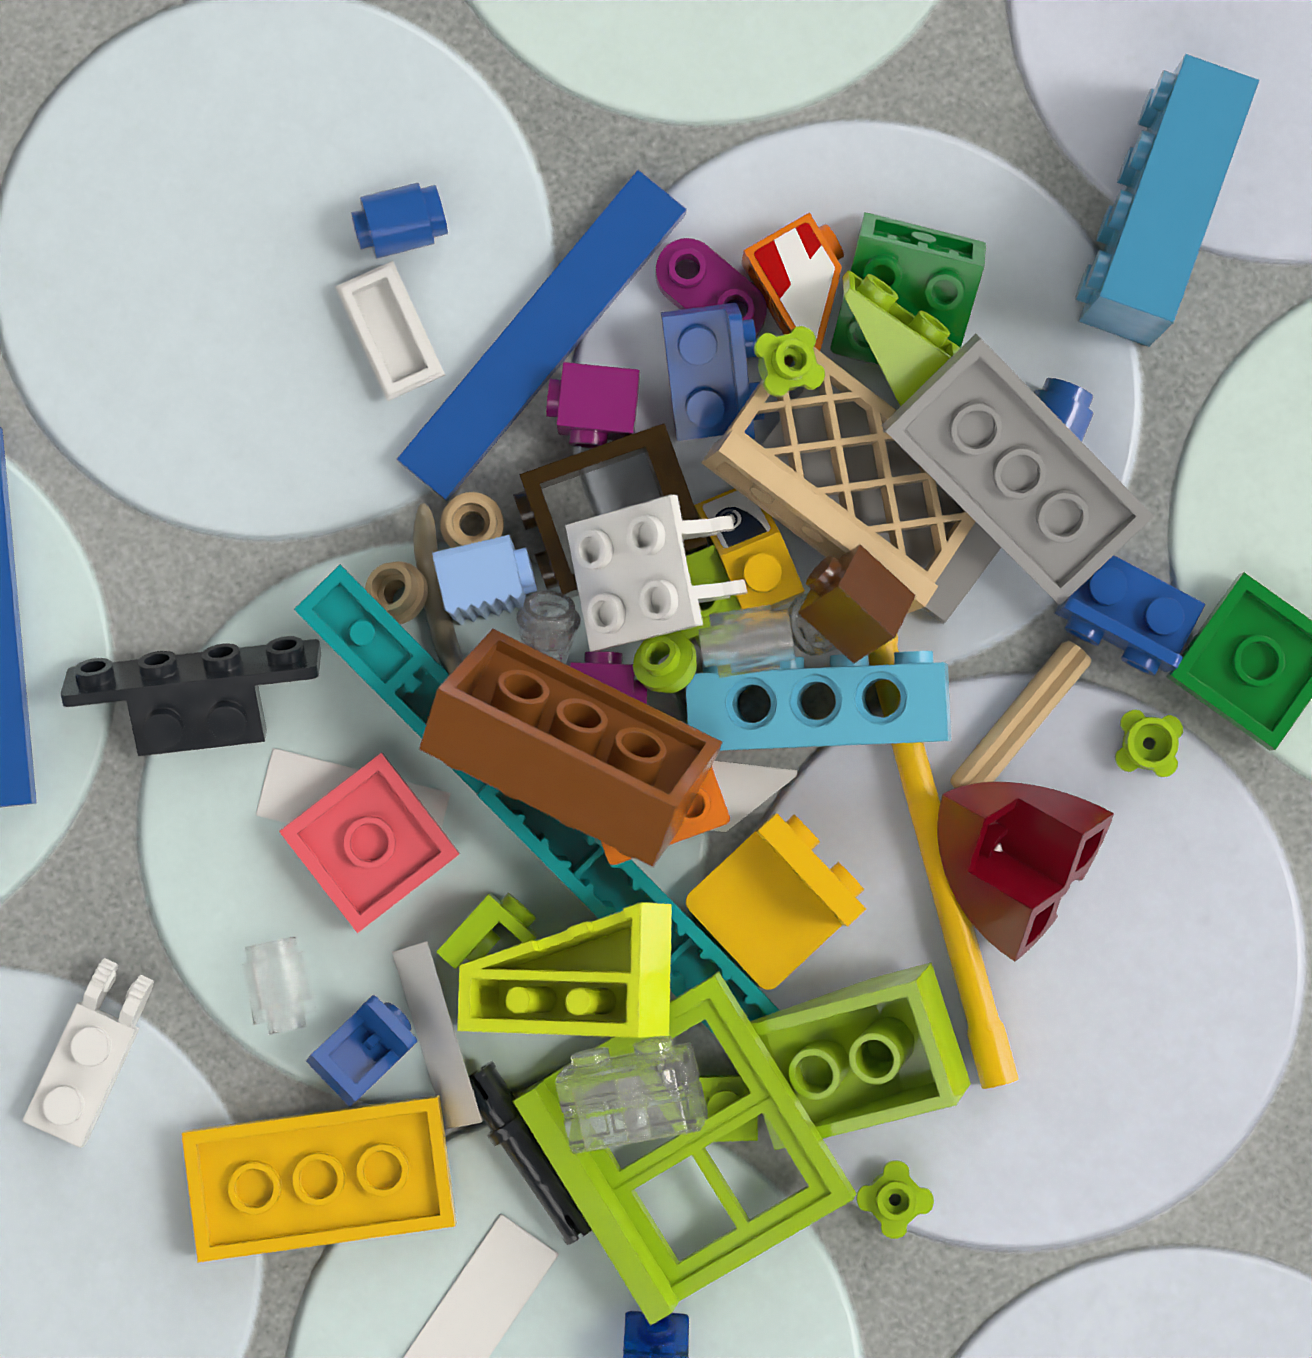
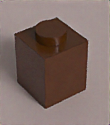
M859 544L839 559H836L833 555L826 557L813 569L806 580V585L811 589L798 614L852 663H856L896 637L916 595Z

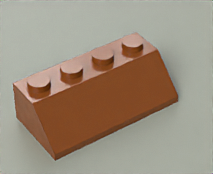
M492 628L438 688L419 750L441 760L450 768L461 770L491 785L510 798L520 800L558 819L565 826L578 829L616 848L627 857L635 858L654 867L677 834L723 742Z

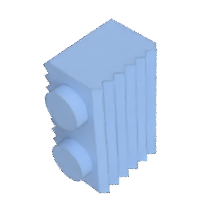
M509 535L432 553L445 610L454 621L461 625L466 618L475 622L479 615L487 620L491 612L499 617L503 609L510 614L515 607L524 611L528 604L526 594L538 592L527 548L515 550Z

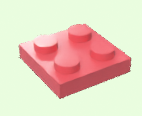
M384 753L377 755L279 831L357 933L461 854Z

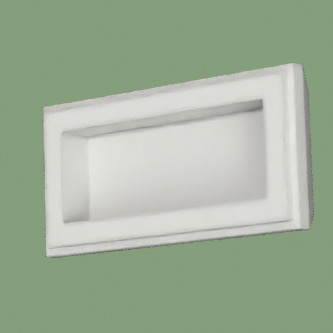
M393 261L336 286L387 401L445 376Z

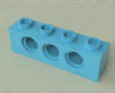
M933 651L895 652V665L869 666L868 655L856 663H852L844 654L830 655L829 668L807 669L804 666V657L766 658V670L742 672L740 660L702 661L703 673L695 674L691 682L686 686L687 724L722 741L723 743L719 751L951 741L948 664L945 662L933 663ZM890 680L900 691V705L892 715L882 718L877 717L867 707V691L877 681ZM816 683L827 684L833 690L836 699L834 710L828 717L822 720L810 718L805 713L802 705L805 691ZM752 686H761L770 696L771 708L763 720L752 723L741 714L739 701L745 690Z

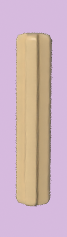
M1066 641L1058 647L952 775L950 783L954 788L974 783L994 782L1089 667L1091 658L1083 649L1071 641Z

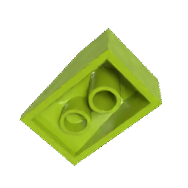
M931 962L874 977L750 1021L822 1138L956 1106L971 1084ZM762 1113L774 1150L785 1148L768 1119Z

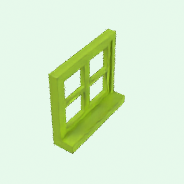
M719 972L670 1001L669 1036L640 1038L610 1037L528 1087L513 1101L650 1325L673 1313L679 1301L854 1200L856 1196V1191ZM705 1019L750 1092L692 1126L651 1061L648 1053ZM634 1062L679 1135L621 1168L577 1096ZM764 1113L808 1185L749 1219L705 1147ZM692 1155L736 1228L679 1261L635 1189Z

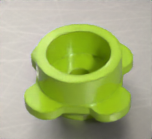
M797 326L790 334L777 337L771 333H765L756 340L754 352L759 357V374L763 380L764 389L770 395L782 397L788 391L795 390L801 386L813 390L823 383L825 370L816 361L813 350L816 336L809 328ZM786 356L793 357L795 361L793 367H788L785 364L784 359Z
M1140 710L1126 712L1120 720V727L1124 731L1122 748L1115 753V762L1118 767L1125 772H1132L1137 768L1152 770L1158 777L1172 775L1178 768V760L1175 755L1179 746L1178 738L1183 734V726L1180 720L1173 715H1166L1163 718L1145 717ZM1147 737L1152 738L1155 742L1151 750L1146 749L1143 745V741Z
M899 1160L887 1162L884 1165L883 1173L878 1175L870 1185L861 1186L856 1195L859 1208L863 1211L871 1212L880 1221L882 1233L891 1239L903 1237L907 1232V1225L917 1215L929 1213L934 1205L932 1192L928 1188L919 1187L909 1176V1167ZM897 1193L901 1196V1202L895 1206L891 1205L889 1197Z

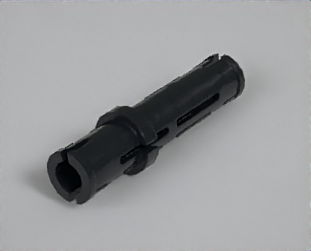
M490 1061L482 1066L479 1072L476 1070L468 1076L479 1113L491 1129L487 1137L494 1146L501 1144L563 1235L565 1243L570 1245L579 1239L578 1234L581 1233L584 1237L592 1229L513 1101L516 1097L495 1068V1063Z

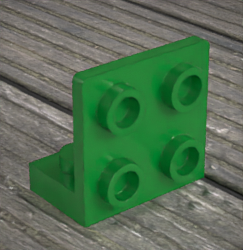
M864 212L850 271L862 280L870 274L886 283L898 295L896 301L898 305L914 316L919 311L932 315L949 330L950 335L947 339L961 348L985 267L986 242ZM843 296L831 341V352L879 365L851 308Z

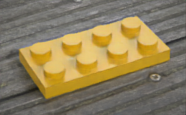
M440 1095L185 1130L181 1133L198 1263L455 1227L457 1224Z

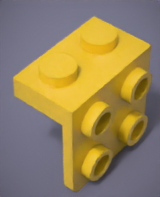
M778 813L769 817L693 888L686 897V906L689 911L761 988L766 990L776 988L842 925L848 927L866 910L856 898L865 889L841 863L837 862L829 869L812 851L820 841L795 814L786 822Z

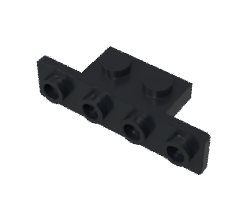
M284 636L271 640L266 645L239 648L235 644L224 643L211 646L203 652L175 655L171 651H155L142 656L140 659L112 662L106 658L88 659L75 667L67 669L60 693L64 707L126 701L138 756L265 742L267 729L258 685L317 678L319 676L321 660L320 642L318 639L302 640L295 636Z

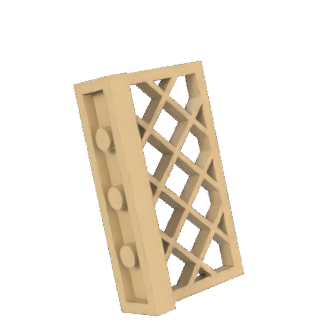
M813 347L817 363L825 370L824 381L818 387L820 396L790 400L788 391L784 396L777 397L776 402L765 403L770 394L764 389L763 380H761L722 438L714 443L701 463L825 557L833 555L836 559H839L861 544L916 595L908 613L924 608L939 587L935 582L976 521L965 510L962 513L942 516L936 481L920 465V473L891 476L885 442L895 440L887 432H883L882 423L887 421L897 410ZM786 356L784 359L788 367L794 361L791 356ZM831 384L842 393L833 394ZM854 401L866 410L870 435L841 438L835 404ZM822 406L828 440L798 444L792 409ZM779 411L785 446L765 449L744 433L756 414ZM872 444L878 479L849 483L843 448ZM830 450L836 485L817 488L804 478L800 454ZM787 456L789 466L777 457ZM922 482L929 518L900 522L893 486ZM880 488L887 524L867 526L855 517L851 492ZM838 494L840 505L832 500L829 495ZM955 523L946 536L944 524ZM930 526L935 554L925 569L906 556L902 530ZM889 533L890 543L879 534Z

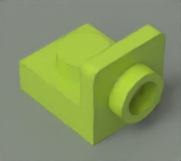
M491 892L436 953L454 969L465 959L470 962L485 957L501 939L492 930L498 922L503 924L522 943L534 941L538 934L529 926L536 920V917L509 892L501 901Z

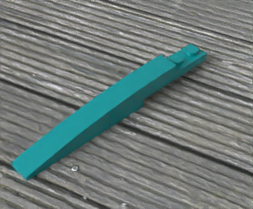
M339 564L294 610L422 739L437 690L450 675ZM451 768L599 919L621 912L624 908L641 902L672 904L670 991L676 997L719 972L749 1021L780 1011L632 859L617 865H611L607 860L600 840L578 829L565 826L558 819L520 800L506 796L500 790L461 770ZM705 1019L701 1021L715 1036L707 1021Z

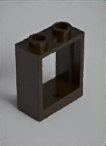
M665 423L519 474L524 491L513 494L523 525L525 530L538 526L546 549L534 554L546 589L549 590L559 586L564 601L579 596L575 573H571L542 492L543 488L645 453L660 497L677 495L682 521L699 520ZM706 537L682 540L685 556L703 550L708 545Z

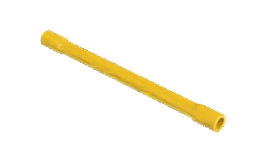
M898 634L894 639L868 655L870 666L895 665L894 653L899 652ZM890 680L875 682V687L884 717H887L898 709L901 701L900 691ZM924 742L891 744L968 1025L967 1037L981 1088H994L1019 1080L1005 1026L997 1013L974 925L958 904L949 886L941 862L937 833L940 800Z

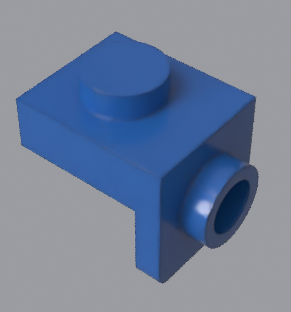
M372 995L356 1013L307 1058L306 1062L351 1107L417 1043V1039L410 1032L412 1028L408 1018L399 1008L389 1002L382 1003L378 997Z

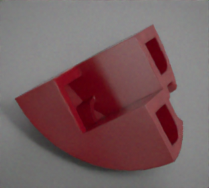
M982 782L960 786L943 793L937 822L939 853L949 886L967 918L988 942L1013 961H1017L1037 943L1058 917L1056 912L1061 897L1067 893L1071 883L1075 880L1081 881L1084 879L1103 843L1114 813L1080 797L1055 789L1024 783Z

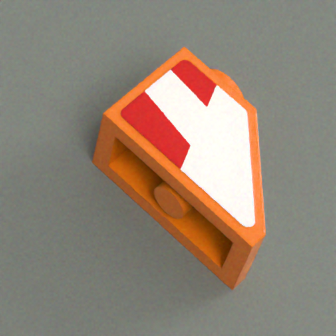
M809 212L743 250L741 265L751 282L763 294L767 309L782 334H790L795 327L805 326L815 334L816 343L814 347L821 351L842 269L838 260L844 257V252L832 229L827 224L818 227Z

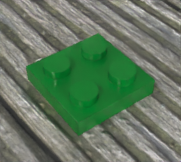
M1243 572L1236 577L1181 655L1183 659L1178 668L1170 671L1166 676L1269 751L1276 750L1312 699V620Z

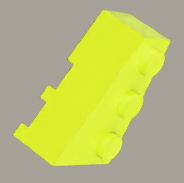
M641 902L624 908L623 911L592 922H583L555 935L537 941H528L459 965L457 1031L636 1038L669 1036L672 904Z

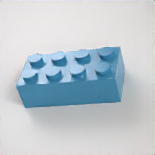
M1185 54L1173 73L1165 70L1162 71L1155 89H1150L1138 119V125L1146 127L1147 130H1142L1135 146L1129 148L1118 175L1117 183L1127 187L1125 191L1120 190L1114 205H1109L1097 234L1096 241L1106 246L1104 251H1098L1093 264H1088L1079 284L1075 300L1083 302L1085 305L1078 322L1148 347L1174 323L1259 83L1258 79Z

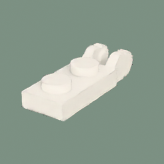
M106 958L99 963L84 993L82 1002L76 1004L22 1120L79 1148L86 1145L140 1029L136 1027V1024L154 986V980L140 975L131 984L126 994L119 1018L101 1011L100 1007L116 979V971L118 969L116 963Z

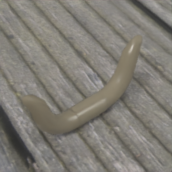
M422 503L418 506L413 528L416 567L422 572L428 585V596L424 607L434 647L440 664L451 675L464 658L458 644L452 617L444 607L432 553L438 552L435 520L428 505Z

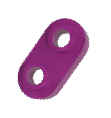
M678 239L669 243L661 251L656 263V282L661 293L680 310L721 305L731 300L741 301L747 308V314L742 320L753 319L756 337L759 335L765 323L767 306L763 294L753 283L708 245L697 239ZM682 260H692L698 265L699 273L691 279L681 278L675 271L676 265Z

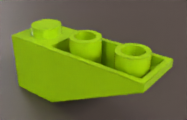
M847 270L842 277L844 297L901 407L960 347L947 339L950 335L949 330L932 315L919 311L914 316L896 303L898 295L886 283L870 274L862 280L850 270Z

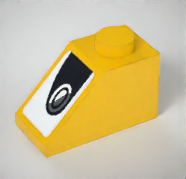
M735 488L694 505L699 520L732 516L733 531L717 532L718 535L708 536L707 539L710 546H715L729 581L745 580L747 594L735 595L744 615L741 619L742 622L801 598L805 590L783 537L771 515Z

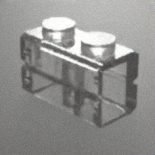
M657 1036L635 1043L633 1045L635 1053L610 1057L609 1049L607 1047H600L573 1054L570 1057L572 1064L566 1065L556 1077L557 1093L562 1113L565 1116L564 1124L570 1150L573 1154L700 1131L708 1118V1111L702 1084L699 1081L698 1066L691 1042L673 1045L671 1036Z

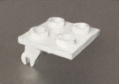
M677 495L665 496L565 525L590 652L703 625L699 603L727 599L732 595L747 594L745 580L691 586L682 540L718 535L717 532L733 531L734 524L732 516L682 521Z

